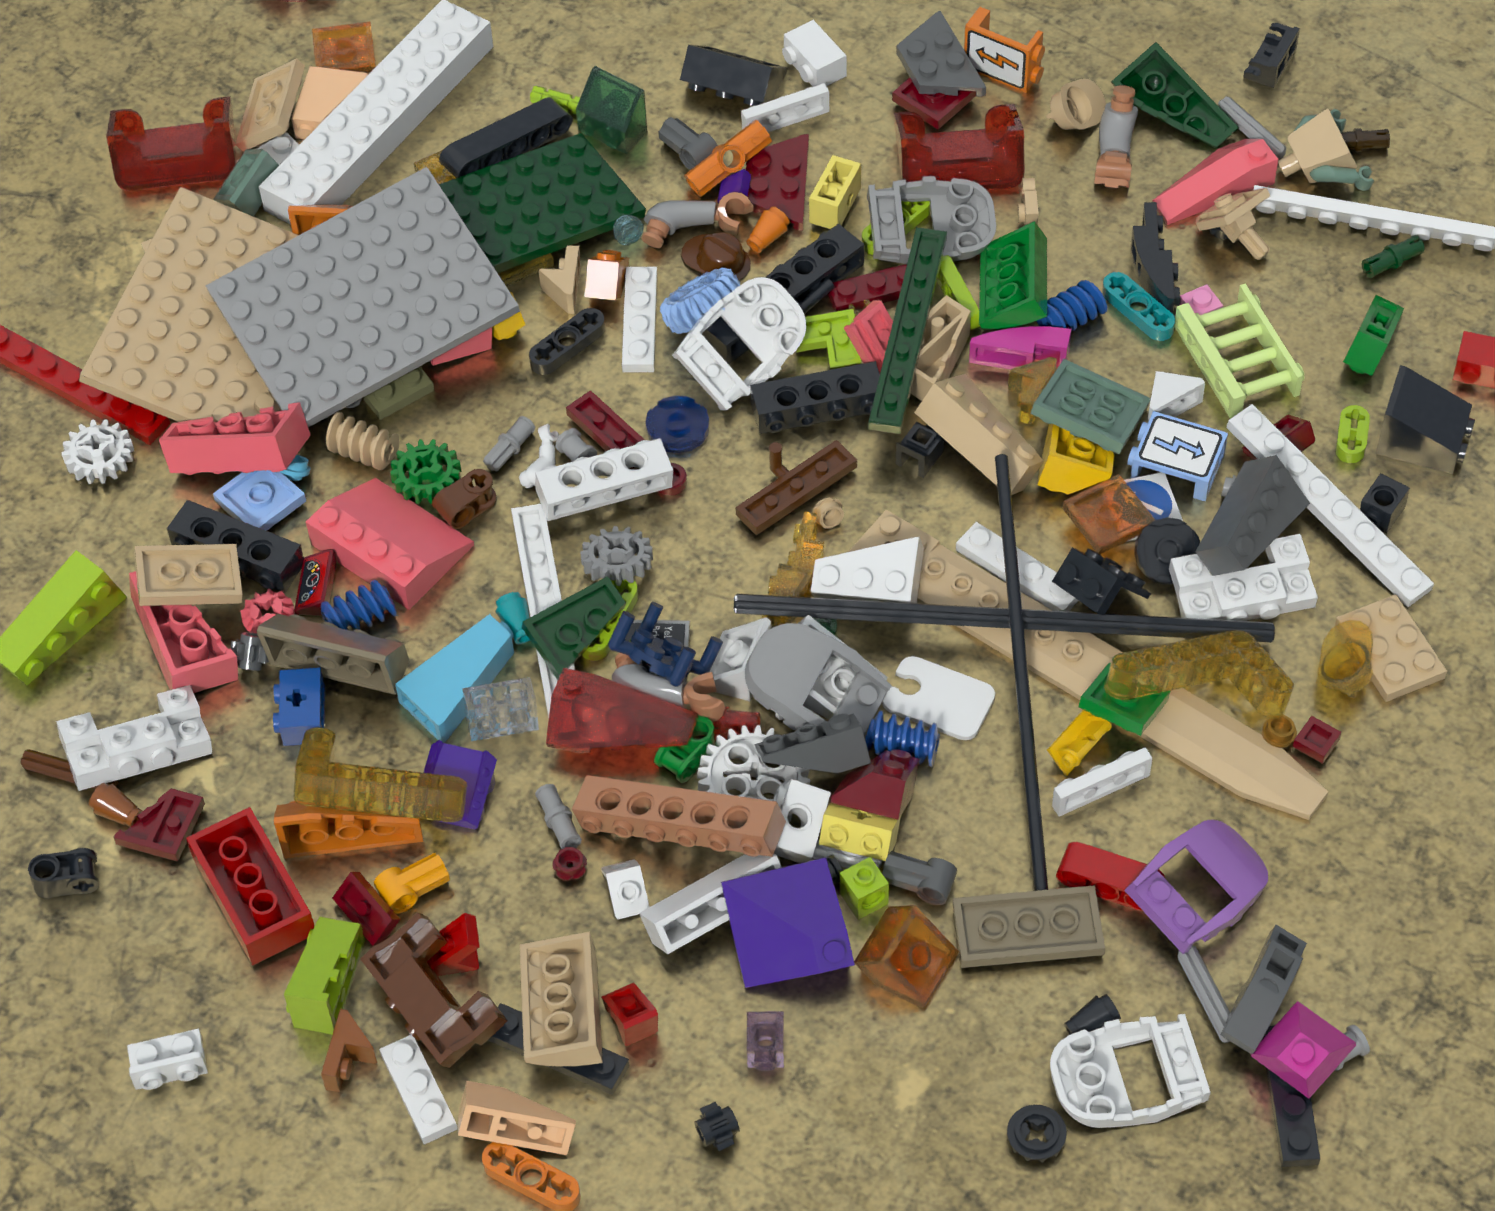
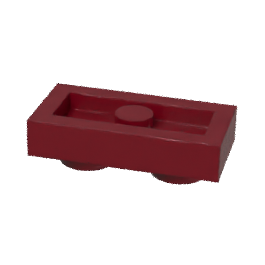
M350 872L332 897L353 923L361 924L363 935L372 946L386 940L401 920L360 872Z

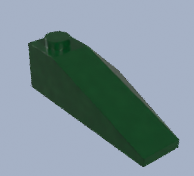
M1157 42L1151 45L1111 81L1114 87L1122 85L1135 89V96L1132 99L1134 100L1133 105L1215 149L1239 128Z

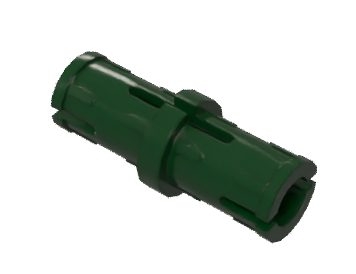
M1413 235L1396 245L1389 244L1385 246L1382 252L1362 260L1363 272L1367 273V277L1373 278L1390 268L1397 269L1401 267L1404 261L1424 253L1423 241L1419 240V236Z

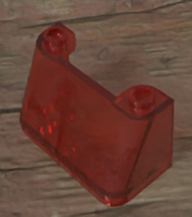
M231 96L209 100L203 108V123L154 129L144 128L143 119L137 111L132 109L111 110L106 138L116 184L126 191H138L227 179L236 165Z
M1015 104L997 105L989 109L985 116V129L925 133L924 121L915 112L894 113V128L902 180L906 179V182L921 181L924 176H935L937 181L951 182L953 178L966 179L980 184L986 190L1010 189L1022 182L1025 174L1024 129Z

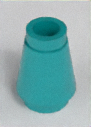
M511 592L501 596L496 601L497 608L495 613L501 621L509 626L516 644L530 641L521 627L522 622L530 618L527 600L521 597L519 592Z

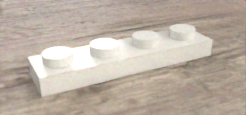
M626 267L622 372H654L657 267Z
M975 522L956 542V551L1006 582L1002 538L978 522ZM1017 548L1020 591L1052 611L1069 612L1079 600L1052 582L1057 572Z

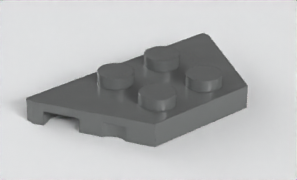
M941 11L932 15L896 45V54L919 94L942 93L958 96V90L976 91V97L986 96L984 82Z

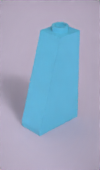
M490 614L395 684L399 703L437 740H441L444 743L449 739L514 654L512 642L514 635L509 626L503 621L499 623Z

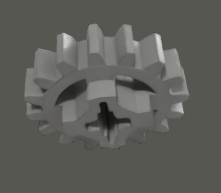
M614 526L612 532L600 529V536L591 534L589 536L590 542H583L582 544L583 551H580L581 564L584 567L585 574L591 573L593 581L608 576L610 580L615 581L617 586H620L622 580L625 579L629 583H633V576L635 575L643 578L645 576L644 569L650 570L652 568L653 550L652 546H650V539L642 538L641 531L632 534L631 527L625 528L624 531H619L618 527Z

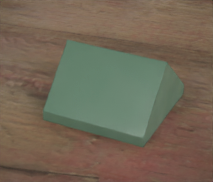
M246 149L213 200L254 217L262 204L259 186L279 165L263 149Z

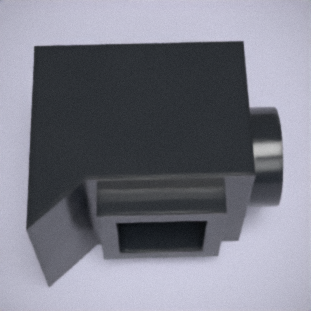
M916 421L903 440L896 442V465L902 467L906 460L912 456L918 459V476L924 478L944 452V439L928 424L923 425Z

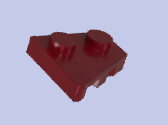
M171 788L158 798L156 804L147 807L137 815L138 821L125 832L121 829L116 832L113 837L114 841L119 846L178 862L187 843L186 838L191 835L205 805L202 796Z

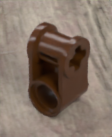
M474 469L468 472L455 483L440 490L435 495L432 506L453 529L465 527L471 520L491 509L497 501L496 492L492 488L493 479L491 474L483 469ZM484 494H487V501L485 500Z

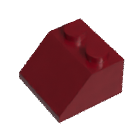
M903 750L885 751L870 760L871 763L860 766L848 773L831 796L830 803L898 820L912 799L920 759L911 757L910 753Z

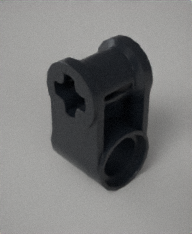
M78 848L66 852L41 854L34 857L28 865V872L34 891L42 898L50 899L73 894H89L99 888V879L95 876L94 864L97 862V853L92 849ZM52 874L50 877L41 878L44 875Z

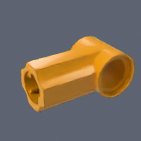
M433 853L402 870L399 867H391L384 870L375 878L373 885L396 914H401L412 908L419 896L450 881V877L440 856Z

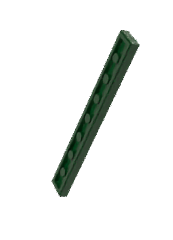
M916 227L868 422V430L901 434L947 241V231Z

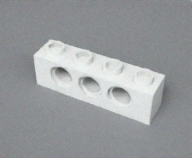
M661 438L652 441L643 440L630 447L610 449L604 454L589 458L580 457L573 462L559 466H547L541 471L535 472V489L547 521L672 487L673 468ZM631 467H637V468H639V469H638V470H631V469H629V468H631ZM598 476H607L608 478H599ZM568 484H575V485H577V486H575V487H569V486H566V485H568Z

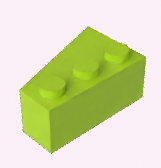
M319 917L314 929L309 931L305 949L284 992L287 1003L286 1011L290 1013L294 1028L333 1035L339 1011L345 1007L365 939L361 924Z

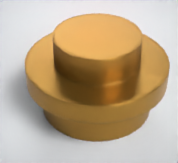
M1274 715L1263 724L1262 736L1270 745L1285 748L1293 744L1297 736V730L1291 718L1285 715Z

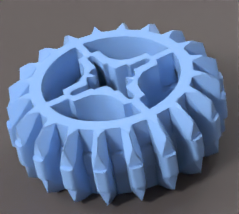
M727 268L714 269L699 277L697 276L691 281H687L685 285L678 287L675 292L670 293L669 297L664 299L660 306L663 321L673 333H688L699 318L712 306L739 287L740 281L731 269Z

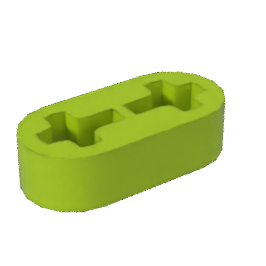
M1350 405L1344 408L1340 415L1335 451L1337 457L1346 463H1357L1363 459L1365 454L1370 415L1361 406ZM1351 419L1357 420V428H1351ZM1349 440L1355 441L1354 450L1348 449Z

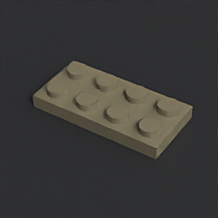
M1095 885L953 898V912L961 968L1101 956L1105 954Z

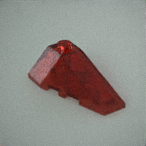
M563 668L551 696L546 745L547 747L575 753H590L592 748L610 747L611 751L623 750V746L643 745L645 748L688 745L698 719V713L599 675Z

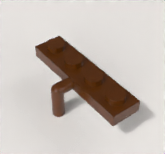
M835 440L789 471L782 464V445L778 442H773L769 445V466L771 472L778 479L735 507L736 516L754 534L758 535L856 469L857 459L840 442Z

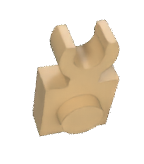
M1022 178L1023 189L1021 193L1023 203L1018 204V222H1024L1025 226L1035 221L1038 225L1039 212L1035 178Z

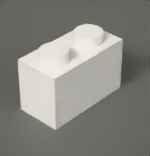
M814 20L784 34V48L782 49L784 59L788 64H793L805 82H809L813 87L823 83L828 86L847 76L846 54Z

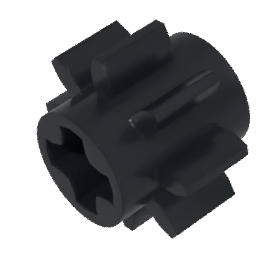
M716 1101L700 1108L702 1115H700V1119L694 1121L703 1145L707 1147L713 1144L718 1151L734 1145L733 1134L740 1132V1128L731 1108L727 1106L721 1109V1106H718Z

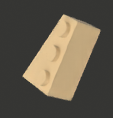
M947 295L929 312L911 388V394L921 401L935 382L949 378L970 335L971 311Z

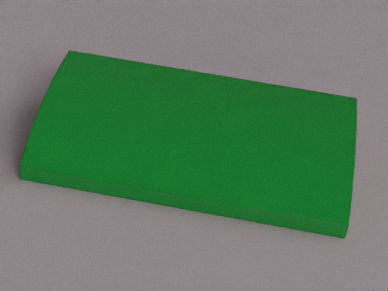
M1035 221L991 241L987 248L981 252L979 325L983 329L1015 327L1047 317V237Z

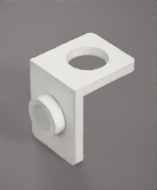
M635 859L601 868L607 880L614 914L617 919L638 915L649 908L641 867Z

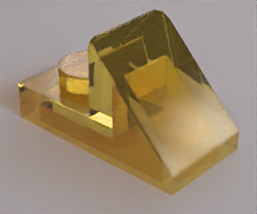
M1048 357L1009 371L1008 389L1020 394L1017 407L1021 408V422L1033 424L1036 416L1030 414L1031 410L1056 371V358Z

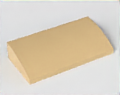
M590 931L520 944L525 1062L544 1066H582L603 1063L596 948Z

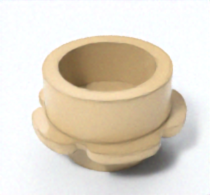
M824 498L814 507L812 517L822 527L833 528L844 517L843 505L838 499Z

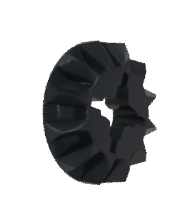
M1025 1106L1012 1115L1007 1126V1140H1009L1014 1153L1018 1152L1024 1156L1026 1161L1035 1159L1043 1163L1049 1157H1057L1066 1142L1067 1129L1064 1120L1055 1110L1047 1106ZM1033 1128L1035 1131L1046 1128L1043 1132L1044 1141H1040L1038 1138L1027 1141L1030 1137V1129Z

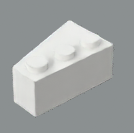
M920 537L815 559L811 586L813 597L917 603L924 551Z

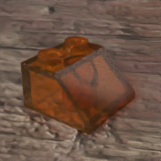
M916 905L891 906L884 912L854 960V963L876 986L920 1008H925L959 951Z

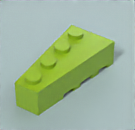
M75 550L0 636V665L28 686L124 601L127 596L104 570Z

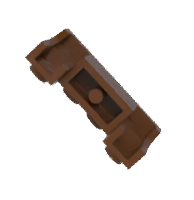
M417 912L395 934L373 946L360 960L388 995L385 1001L389 1007L397 1014H402L406 1019L405 1028L415 1039L421 1040L440 1065L450 1068L475 1043L483 1045L508 1020L489 995L481 991H477L462 1007L427 963L447 941L427 916Z

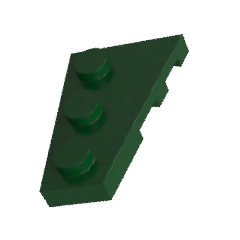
M607 576L524 620L521 627L556 679L559 680L624 609L626 602Z

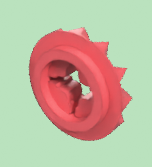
M270 588L266 593L262 594L255 591L254 598L245 600V607L240 611L243 625L250 633H257L258 626L276 614L286 616L295 614L291 598L285 596L282 590L276 593ZM272 607L274 613H266L262 616L260 609L268 610Z

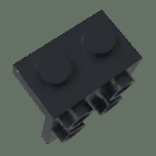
M1072 547L1052 580L1054 584L1102 616L1109 609L1121 587L1146 599H1149L1152 594L1143 588L1146 583L1144 580L1130 572L1126 573L1122 570L1123 566L1108 557L1104 558L1089 548L1084 553Z

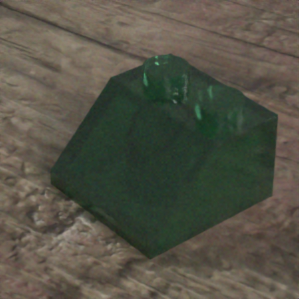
M594 66L576 107L578 130L586 136H591L605 143L612 149H617L627 154L648 132L645 91Z

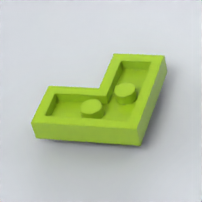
M854 309L805 317V336L796 352L827 347L830 370L862 364L859 354L844 330L846 325L854 322Z

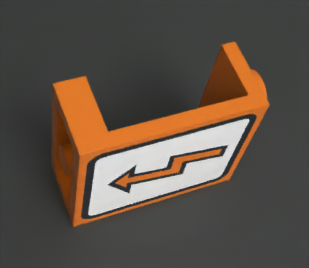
M979 7L965 25L964 51L978 74L1027 93L1034 83H1039L1044 72V68L1041 67V60L1045 52L1043 32L1038 30L1030 42L1024 45L990 31V10Z

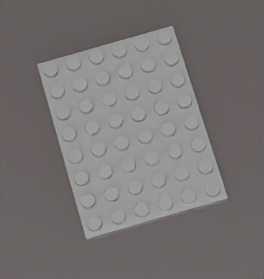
M427 167L206 285L209 294L281 411L289 410L288 404L300 402L308 427L520 312L519 305Z

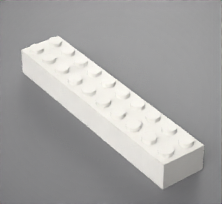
M441 0L262 182L259 190L264 211L290 224L289 206L342 205L493 48L490 21L446 0Z

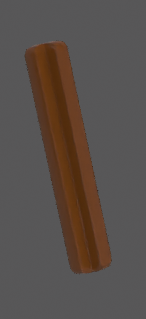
M31 749L24 751L20 761L24 769L75 783L68 760ZM119 780L109 782L106 784H114L117 787Z

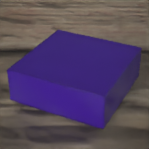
M743 169L723 179L717 203L719 204L723 196L732 192L748 196L751 174Z

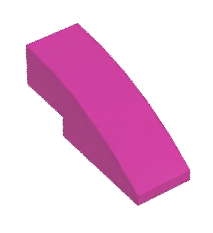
M1029 326L1008 328L971 338L969 363L1032 373L1034 363L1059 367L1063 359L1067 360L1071 329Z

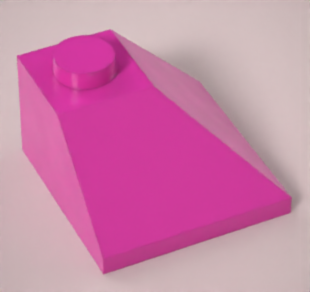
M1297 1001L1259 1043L1251 1057L1307 1098H1310L1355 1048L1356 1042Z

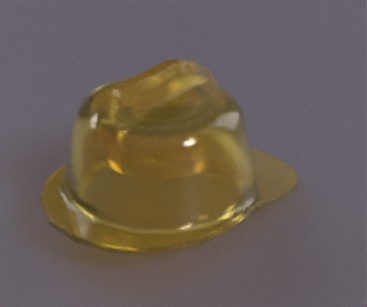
M1356 620L1339 623L1326 635L1321 648L1318 669L1319 681L1323 686L1346 693L1350 698H1355L1357 692L1363 689L1373 676L1371 661L1373 636L1366 624Z

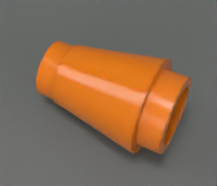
M776 207L764 210L746 241L748 246L755 252L761 253L763 249L787 231V226L790 223L789 218Z

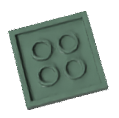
M1063 359L1035 401L1030 414L1039 417L1045 423L1057 425L1076 437H1083L1092 441L1107 451L1120 454L1146 412L1151 398Z

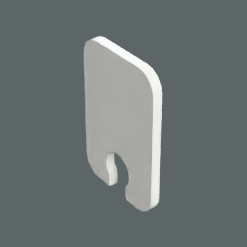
M911 656L902 660L895 676L916 680L921 686L920 690L913 695H906L900 692L898 688L892 686L883 699V707L892 714L894 713L902 718L910 717V721L915 723L923 720L924 726L929 728L934 722L937 723V731L960 740H971L978 734L994 703L995 691L988 683L922 658Z

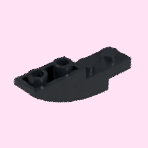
M1144 202L1142 226H1133L1132 261L1141 287L1173 314L1174 306H1179L1180 288L1174 287V282H1178V263H1173L1172 250H1164V239H1159L1158 234L1163 233V215H1157V202Z

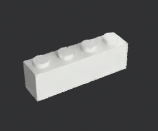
M744 854L640 912L639 915L652 944L669 954L728 921L729 917L721 882L782 868L777 855L773 854V857L763 855L752 857Z

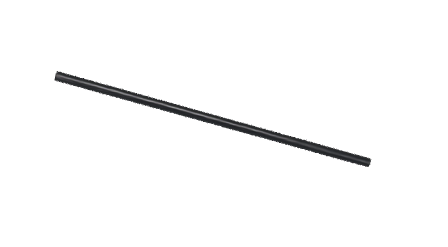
M999 454L995 456L1034 891L1048 890L1009 463L1007 455Z

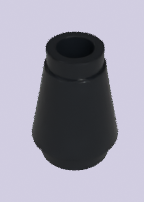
M1107 994L1101 997L1095 995L1070 1020L1065 1022L1064 1026L1069 1035L1084 1029L1090 1032L1104 1027V1022L1120 1020L1121 1016Z

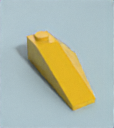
M1049 424L1042 454L1044 462L1039 468L1037 485L1053 492H1062L1069 495L1108 480L1112 475L1114 453L1113 451L1101 448L1098 444L1083 437H1076L1057 425Z

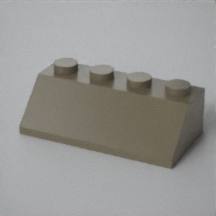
M276 614L260 624L257 629V634L270 665L287 669L321 668L324 678L395 695L397 693L395 684L403 678L409 663L404 643L395 638L385 637L382 639L370 636L362 630L349 631L340 629L329 622L319 624L307 621L299 615L286 616Z

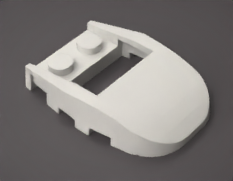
M754 278L746 281L720 299L701 316L672 356L681 362L718 404L717 407L720 410H728L732 407L731 403L741 396H748L751 393L750 385L763 383L769 378H773L782 369V364L789 355H793L803 341L806 332L805 315L799 304L781 284L769 278ZM720 316L762 362L743 381L702 335Z
M1178 1014L1177 1021L1157 1023L1156 1016L1140 1017L1139 1021L1120 1023L1119 1019L1104 1022V1027L1090 1032L1084 1029L1068 1035L1056 1045L1050 1059L1051 1077L1061 1105L1072 1118L1090 1127L1107 1128L1155 1123L1208 1101L1211 1093L1185 1014ZM1152 1040L1171 1099L1167 1100L1164 1105L1132 1111L1113 1049Z

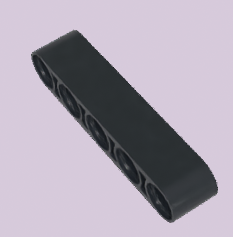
M544 98L449 144L441 152L439 163L454 177L460 178L463 175L527 153L560 137L571 127L573 117L552 98Z

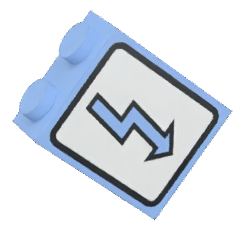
M1153 411L1149 422H1143L1138 434L1139 446H1133L1129 454L1127 465L1132 466L1131 478L1139 477L1142 467L1186 479L1195 482L1193 498L1206 502L1225 454L1228 433Z

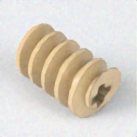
M342 412L335 413L327 429L326 446L330 452H339L342 457H350L356 462L361 461L364 465L373 466L376 470H384L388 467L399 448L400 440L397 433L392 434L389 438V431L387 429H382L378 433L376 425L372 424L367 428L366 422L363 420L358 421L355 425V418L348 416L344 420Z

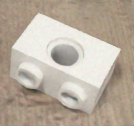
M793 779L789 780L783 788L780 786L777 788L773 801L778 803L786 823L776 846L775 855L798 863L807 862L812 859L831 792ZM788 813H794L800 818V828H794L789 824L787 819Z

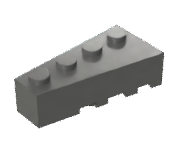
M1277 455L1244 462L1195 551L1212 576L1245 570L1310 504Z

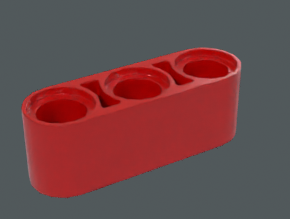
M1068 843L1056 873V878L1060 883L1069 888L1095 885L1097 897L1143 911L1124 890L1138 877L1147 864L1084 843ZM1158 869V872L1165 878L1162 871Z

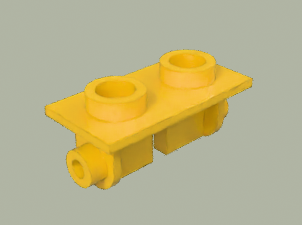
M1083 709L1047 751L1064 775L1068 776L1076 766H1079L1081 760L1100 738L1112 728V724Z

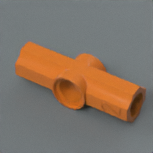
M754 120L725 144L716 146L712 154L684 175L686 182L699 197H702L731 173L741 170L745 162L772 142L770 134L758 120ZM730 150L733 154V161L729 166H726L723 162V156L726 151Z

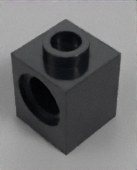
M1380 473L1363 497L1360 511L1378 529L1387 534L1406 507L1410 487Z

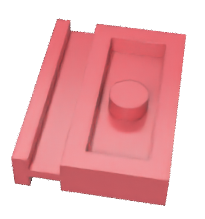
M873 300L853 319L854 322L844 327V330L863 363L876 361L880 374L893 320L882 301Z

